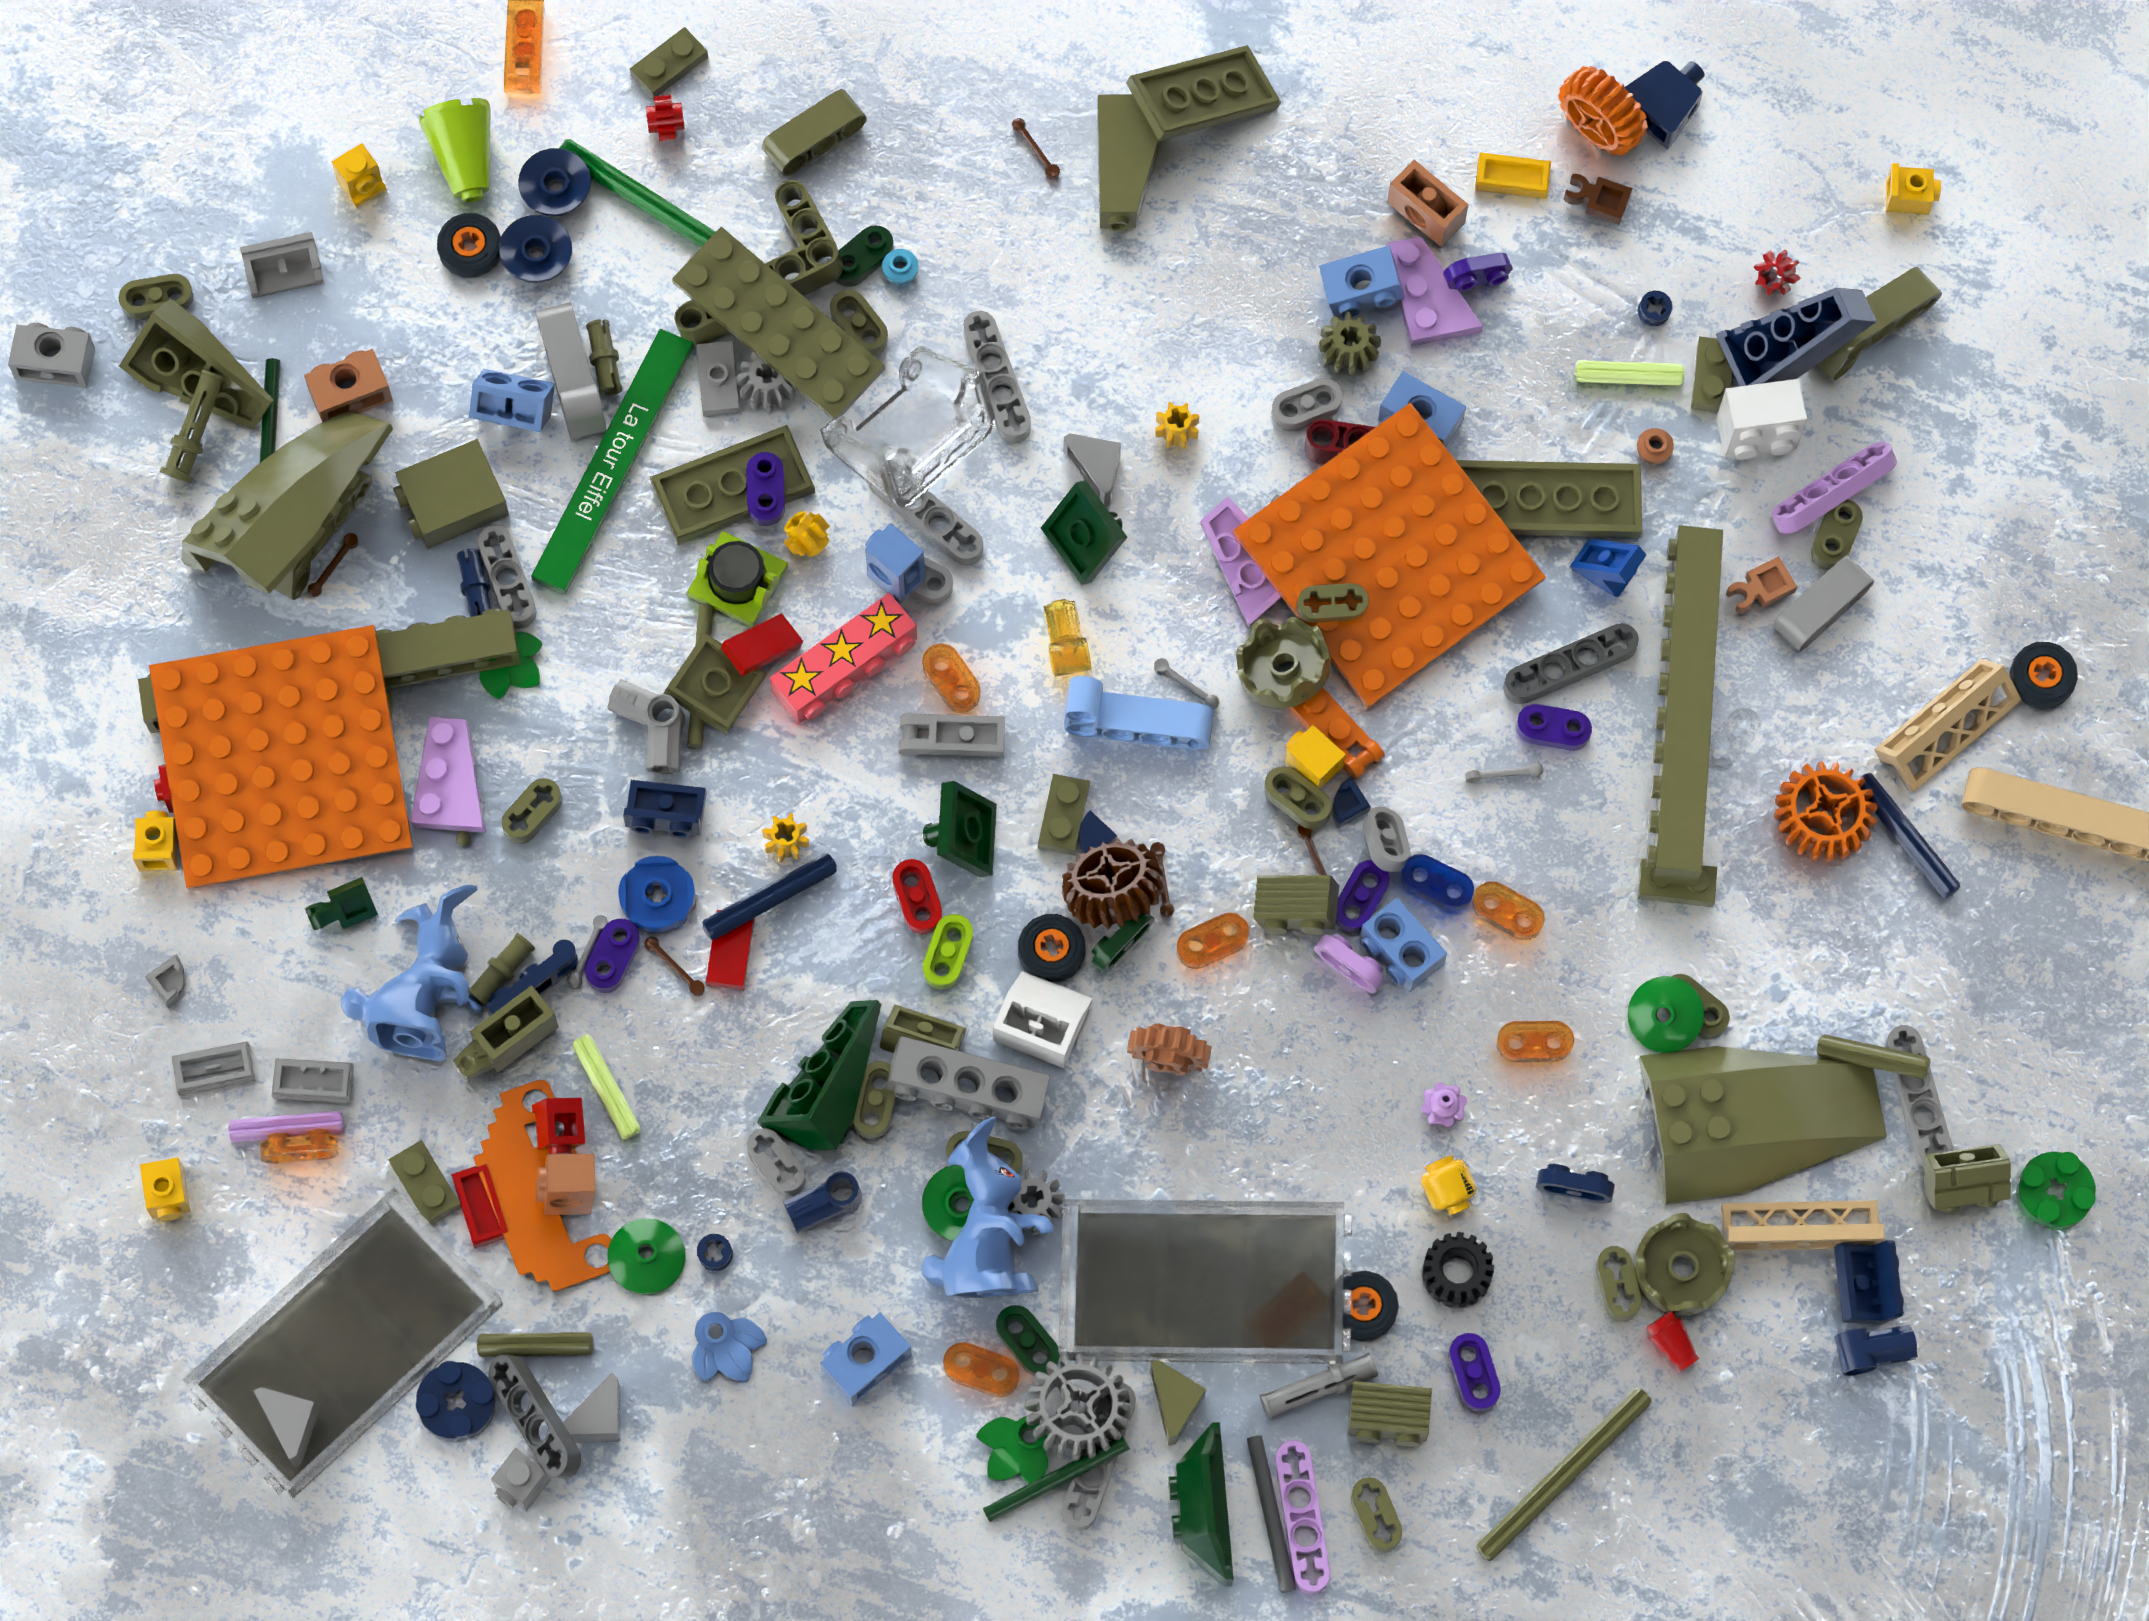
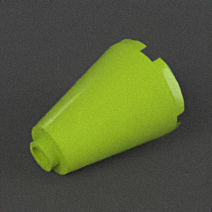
M471 98L473 105H461L460 99L438 103L424 109V116L418 115L419 124L455 198H462L463 203L482 200L484 198L483 194L488 192L490 187L491 108L489 102L482 98Z

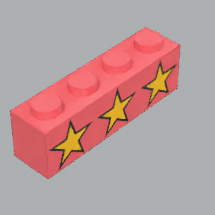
M889 592L771 676V692L797 724L806 718L812 720L825 710L826 704L836 697L841 699L851 693L856 686L855 683L866 675L872 677L879 673L885 667V662L896 654L901 656L907 653L916 643L917 625Z

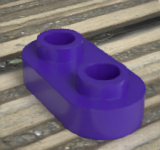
M1500 252L1456 261L1444 270L1443 276L1450 289H1458L1459 292H1464L1479 285L1488 284L1493 287L1504 283L1509 278L1508 275L1513 270L1508 255Z
M757 453L751 457L746 467L748 513L750 518L758 525L771 526L778 523L785 513L783 463L773 453ZM763 465L771 467V470L767 473H762L758 469ZM764 499L773 502L769 507H762L759 504Z
M1531 704L1520 711L1516 730L1520 738L1527 743L1576 751L1585 747L1589 742L1592 724L1589 718L1579 711ZM1538 717L1542 720L1543 724L1535 726L1531 724L1530 719ZM1576 724L1580 730L1578 732H1570L1567 729V725Z
M1372 860L1363 861L1355 867L1338 897L1336 924L1342 930L1347 932L1361 931L1362 925L1373 917L1388 890L1390 882L1389 872L1378 868ZM1367 878H1372L1376 881L1377 885L1370 888L1365 886L1363 881ZM1351 909L1356 910L1359 913V917L1350 919L1346 916L1345 912Z
M614 919L605 925L586 963L585 975L590 987L597 992H612L622 984L639 949V931L631 921L627 919ZM617 932L627 934L626 939L620 942L615 941L613 937ZM602 965H607L611 968L610 972L606 975H600L597 970Z
M1474 1333L1461 1334L1453 1340L1448 1354L1461 1399L1466 1407L1473 1411L1484 1412L1490 1410L1497 1403L1501 1388L1489 1348L1485 1340ZM1470 1350L1474 1353L1475 1359L1470 1362L1465 1361L1461 1357V1352ZM1475 1387H1482L1486 1390L1487 1396L1479 1399L1474 1396L1472 1390Z

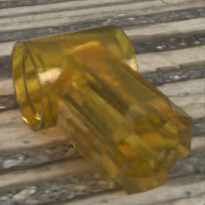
M1061 599L1043 606L1050 644H1048L1049 657L1054 677L1090 671L1089 648L1086 638H1082L1075 601Z

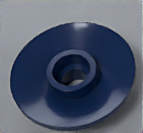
M549 148L535 153L524 163L519 173L518 187L523 201L533 211L546 216H561L576 210L586 200L591 187V176L586 163L580 156L566 149ZM553 184L562 185V188L558 191L550 190Z
M529 215L515 220L505 229L499 243V254L503 266L512 276L529 283H542L556 278L567 268L572 256V242L569 233L558 221L543 215ZM533 251H540L543 254L539 258H532L530 256Z

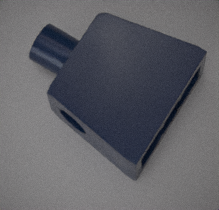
M1662 61L1625 86L1629 93H1633L1634 100L1640 103V110L1646 115L1645 121L1648 125L1646 132L1667 150L1675 142L1700 105L1703 91L1697 84L1705 77V73L1693 61L1688 62L1680 71L1669 61Z

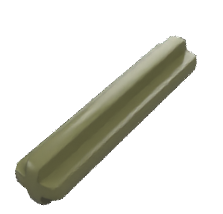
M1825 1034L1819 1038L1817 1044V1055L1824 1058L1921 1079L1926 1078L1930 1071V1058L1923 1055Z
M590 1332L480 1334L477 1338V1352L481 1357H497L499 1355H590L594 1349V1339Z

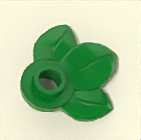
M522 631L516 632L521 659L520 665L480 672V682L492 697L502 699L510 685L519 688H533L540 684L539 669L531 657L536 655L543 644L534 635ZM497 658L489 659V661H496Z
M1027 1416L1018 1421L1007 1417H999L980 1428L976 1438L993 1449L987 1466L989 1479L1006 1481L1020 1473L1026 1483L1030 1484L1045 1475L1048 1468V1458L1043 1444L1047 1436L1045 1435L1033 1443H1028L1023 1438L1026 1431H1034L1039 1425H1028L1026 1422Z

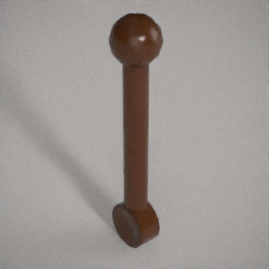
M1015 118L1012 121L1013 130L1020 132L1046 168V177L1050 180H1056L1060 175L1059 167L1049 162L1026 130L1025 121L1022 118Z
M348 533L344 536L342 548L316 583H311L308 586L307 592L310 596L318 597L321 595L323 584L349 549H354L358 546L359 540L356 534Z
M1298 825L1297 835L1305 840L1318 874L1327 875L1311 838L1312 829Z
M1156 842L1151 845L1150 851H1153L1157 856L1164 873V893L1161 894L1162 905L1160 913L1164 917H1170L1174 914L1175 909L1169 901L1162 858L1165 854V847L1162 843Z
M648 937L644 942L645 948L649 951H654L689 985L690 993L693 996L699 997L703 995L705 991L703 982L699 980L694 981L659 946V940L656 937Z

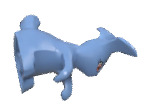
M463 885L447 892L440 898L434 915L427 903L411 907L401 913L394 922L413 919L419 925L416 937L418 956L415 962L405 972L387 981L370 995L364 994L360 988H348L341 997V1008L345 1015L353 1020L363 1021L369 1040L379 1048L405 1056L443 1062L447 1057L445 1037L442 1035L440 1022L433 1018L436 1007L445 1002L458 1003V1007L466 1005L474 1013L482 1012L481 1003L469 994V984L463 974L454 971L465 965L468 953L451 917L453 909L478 890L477 886Z
M990 1117L978 1124L969 1133L967 1139L957 1145L948 1158L949 1166L960 1165L964 1169L966 1184L974 1201L969 1210L967 1221L953 1241L945 1259L935 1254L926 1257L922 1263V1275L930 1285L936 1287L944 1286L946 1295L949 1297L984 1298L1039 1292L1031 1274L1015 1272L1011 1240L1014 1239L1021 1247L1025 1241L1022 1233L1023 1230L1036 1227L1040 1234H1049L1054 1230L1052 1222L1045 1216L1008 1212L1007 1206L1021 1190V1177L988 1151L987 1140L995 1124V1117Z

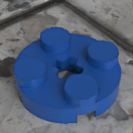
M649 856L639 860L627 874H624L619 884L618 895L622 912L637 928L647 932H666L684 925L695 904V887L691 875L678 865L677 861L669 857ZM654 886H661L662 892L668 893L667 897L661 899V902L655 903L653 899L646 897L647 893L653 892Z

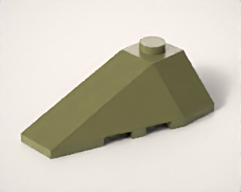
M172 299L168 300L151 314L119 365L120 368L148 389L158 393L165 391L180 397L181 402L189 405L200 380L202 369L224 377V381H222L214 403L213 414L252 429L257 427L274 401L208 328ZM207 393L204 395L201 406H203Z

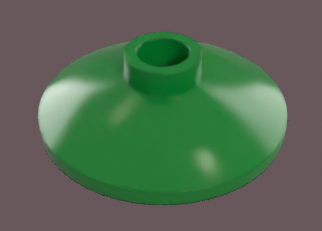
M1671 976L1656 977L1643 983L1634 992L1628 1006V1022L1633 1035L1645 1047L1662 1053L1676 1052L1689 1046L1700 1034L1704 1023V1006L1698 992L1686 981ZM1662 1007L1670 1011L1671 1016L1667 1022H1662L1657 1017V1012Z
M952 1165L939 1170L928 1181L922 1196V1210L928 1225L938 1235L951 1241L955 1240L964 1227L974 1201L967 1187L962 1166ZM960 1198H967L969 1200V1207L965 1211H958L956 1208V1203Z
M651 1218L637 1219L622 1226L611 1239L607 1253L608 1266L613 1278L624 1289L642 1295L656 1294L668 1289L680 1277L685 1265V1247L679 1234L667 1223ZM650 1247L654 1253L650 1258H642L639 1255L640 1249Z

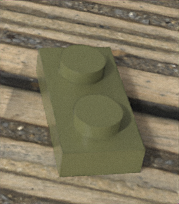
M684 27L629 68L630 75L654 99V96H659L708 58V51Z
M1699 336L1691 409L1718 412L1726 388H1731L1733 371L1717 338Z
M1053 774L1038 841L1039 849L1075 856L1080 826L1090 788L1089 780Z
M1642 859L1637 899L1713 907L1715 903L1717 867L1702 865V873L1697 886L1651 882L1652 868H1646V859Z
M422 1140L388 1159L428 1227L461 1208L459 1200Z

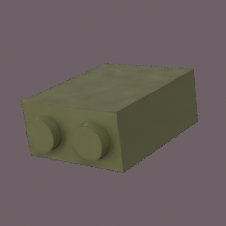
M478 439L395 472L398 486L393 487L395 496L401 508L408 506L412 517L407 519L415 540L422 537L427 549L509 516L504 495Z

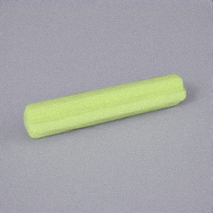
M1580 360L1576 364L1575 377L1578 382L1680 386L1684 381V366L1673 363Z
M584 1035L573 1042V1049L621 1138L625 1140L635 1136L640 1132L639 1124L592 1037Z

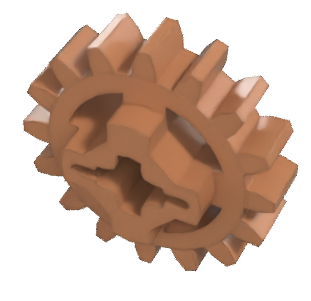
M1158 1023L1148 1026L1147 1029L1137 1027L1136 1031L1131 1030L1127 1053L1133 1054L1132 1058L1143 1059L1142 1063L1149 1064L1148 1069L1152 1071L1185 1075L1187 1072H1191V1069L1201 1072L1202 1068H1208L1212 1046L1206 1045L1207 1041L1196 1040V1035H1190L1191 1030L1187 1028L1165 1026Z

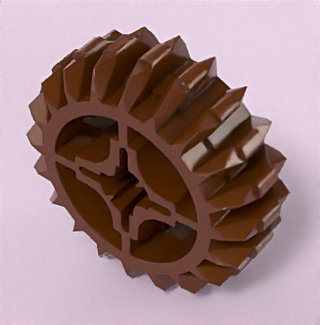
M1119 838L1112 844H1106L1102 841L1101 846L1097 848L1088 846L1086 854H1076V862L1067 864V872L1062 875V895L1069 912L1072 913L1073 917H1077L1081 924L1090 923L1093 929L1103 924L1107 930L1113 924L1118 923L1124 927L1126 921L1134 920L1138 922V915L1141 913L1150 914V907L1159 904V895L1164 893V873L1157 856L1153 851H1149L1144 843L1136 845L1133 839H1130L1123 844Z

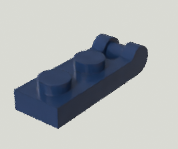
M566 939L557 941L553 946V954L539 965L534 963L528 966L520 974V980L511 987L507 988L505 986L497 990L489 998L490 1003L486 1005L489 1017L531 985L541 996L573 972L578 964V956L574 944Z

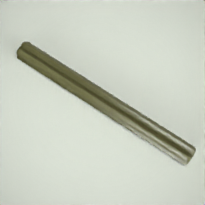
M1635 1388L1477 1544L1476 1549L1486 1560L1492 1561L1650 1405L1652 1401L1650 1396L1643 1389Z

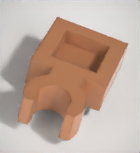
M1778 556L1748 571L1745 576L1748 583L1735 582L1731 584L1727 589L1726 596L1731 597L1734 594L1744 596L1745 601L1737 604L1735 609L1737 614L1747 612L1751 608L1753 601L1757 599L1762 607L1765 608L1795 593L1797 585Z

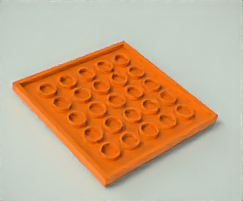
M1411 402L1233 530V535L1296 617L1311 627L1317 625L1320 628L1330 652L1332 664L1367 709L1546 578ZM1358 584L1364 588L1369 598L1364 614L1358 619L1351 621L1307 622L1299 616L1296 609L1300 593L1305 588L1315 585ZM1348 593L1343 601H1335V604H1347L1351 611H1354L1356 605L1361 603L1360 600L1354 599L1352 593ZM1310 596L1308 602L1304 603V606L1311 607L1312 613H1317L1322 605H1330L1329 602H1317L1316 596Z
M374 625L149 665L187 889L414 848Z

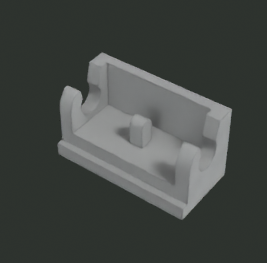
M312 232L240 247L252 298L324 283Z

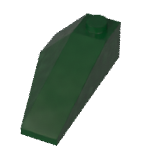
M878 1000L851 1001L822 1035L824 1044L821 1048L811 1055L810 1058L804 1056L797 1066L801 1069L799 1074L788 1086L782 1082L775 1090L757 1121L760 1127L773 1130L779 1136L809 1150L837 1149L844 1140L846 1131L854 1119L882 1005Z

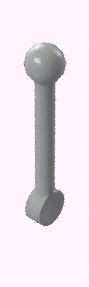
M1160 658L1155 661L1154 670L1157 674L1168 675L1205 701V705L1213 709L1218 707L1219 699L1217 696L1206 694L1169 668V663L1166 659Z
M1534 762L1528 767L1483 772L1472 770L1466 772L1465 777L1466 782L1469 783L1477 782L1481 779L1524 774L1538 777L1543 773L1544 768L1539 762Z
M598 915L593 919L594 930L575 971L567 977V983L571 987H578L582 983L581 974L600 933L608 923L607 918L603 915Z

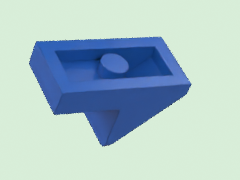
M1589 538L1569 567L1575 573L1614 597H1619L1647 555L1639 545Z

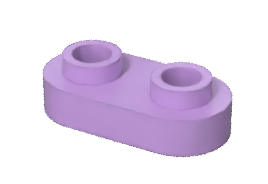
M1338 934L1333 936L1323 935L1314 947L1318 956L1367 992L1375 993L1385 981L1384 976L1381 974L1383 971L1382 966L1371 957L1365 956L1362 958L1351 950V944Z

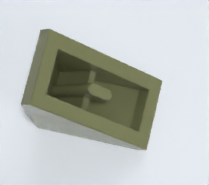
M1156 1360L1151 1362L1150 1373L1169 1446L1176 1444L1204 1400L1206 1389L1163 1362Z

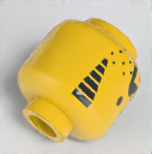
M1449 1155L1424 1167L1426 1173L1421 1176L1420 1180L1429 1203L1434 1210L1441 1211L1447 1209L1449 1215H1453L1470 1207L1468 1199L1476 1194L1477 1187L1464 1160H1454L1453 1155Z

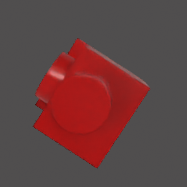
M545 1098L532 1105V1113H535L538 1150L549 1149V1154H573L572 1149L585 1144L582 1098ZM555 1125H556V1126L558 1127V1129H559V1135H558V1136H556Z

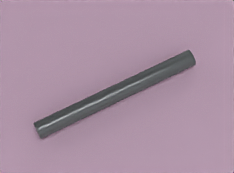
M1262 1435L1247 1438L1279 1588L1281 1593H1287L1296 1590L1264 1442Z

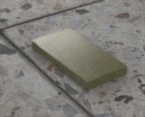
M1248 45L1131 75L1126 82L1159 141L1277 110L1281 104L1278 95Z
M788 425L650 477L651 484L677 545L750 518L747 506L746 467L751 457L757 453L770 452L778 456L782 461L785 504L815 493V487ZM763 465L758 470L762 473H767L771 470V467ZM764 499L759 504L762 507H769L773 502Z

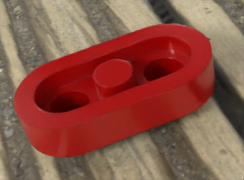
M904 860L895 867L892 879L905 923L915 933H931L935 931L937 923L942 919V907L930 871L919 860ZM909 877H914L919 882L916 886L910 887L905 884V880ZM925 911L930 914V918L926 921H920L916 915L919 912Z

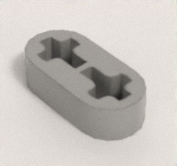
M767 1128L754 1131L749 1136L747 1142L748 1155L751 1161L778 1194L783 1196L798 1194L804 1188L806 1182L805 1170L802 1164L776 1132ZM762 1140L767 1144L772 1141L771 1149L776 1158L771 1160L765 1152L757 1154V1142ZM780 1164L788 1173L794 1170L797 1172L794 1175L795 1184L790 1185L787 1181L782 1184L779 1183L782 1178L777 1167Z

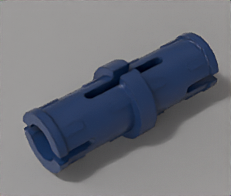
M468 548V557H465L463 550L458 552L456 556L463 580L460 584L461 593L466 596L470 617H473L491 609L488 596L490 583L488 578L484 577L480 550Z

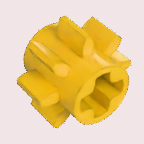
M1169 402L1168 410L1165 414L1162 412L1156 413V422L1160 425L1155 428V436L1164 437L1166 448H1170L1172 445H1180L1183 449H1186V442L1189 437L1192 439L1198 438L1199 430L1194 426L1199 424V414L1191 415L1188 410V403H1185L1183 406H1174L1172 402Z
M801 511L791 517L786 523L784 530L788 538L783 543L794 555L799 553L801 556L806 554L808 557H813L827 546L829 538L825 531L830 525L819 513L814 515L812 512L807 514L805 511Z
M792 813L783 819H778L774 815L772 817V828H764L762 830L763 837L771 840L765 844V852L768 854L775 851L778 854L780 863L784 861V858L792 856L794 859L799 860L798 851L800 847H809V839L801 836L807 831V824L804 822L797 825L793 820ZM785 834L788 838L792 837V841L787 842L784 838L780 839L779 836Z

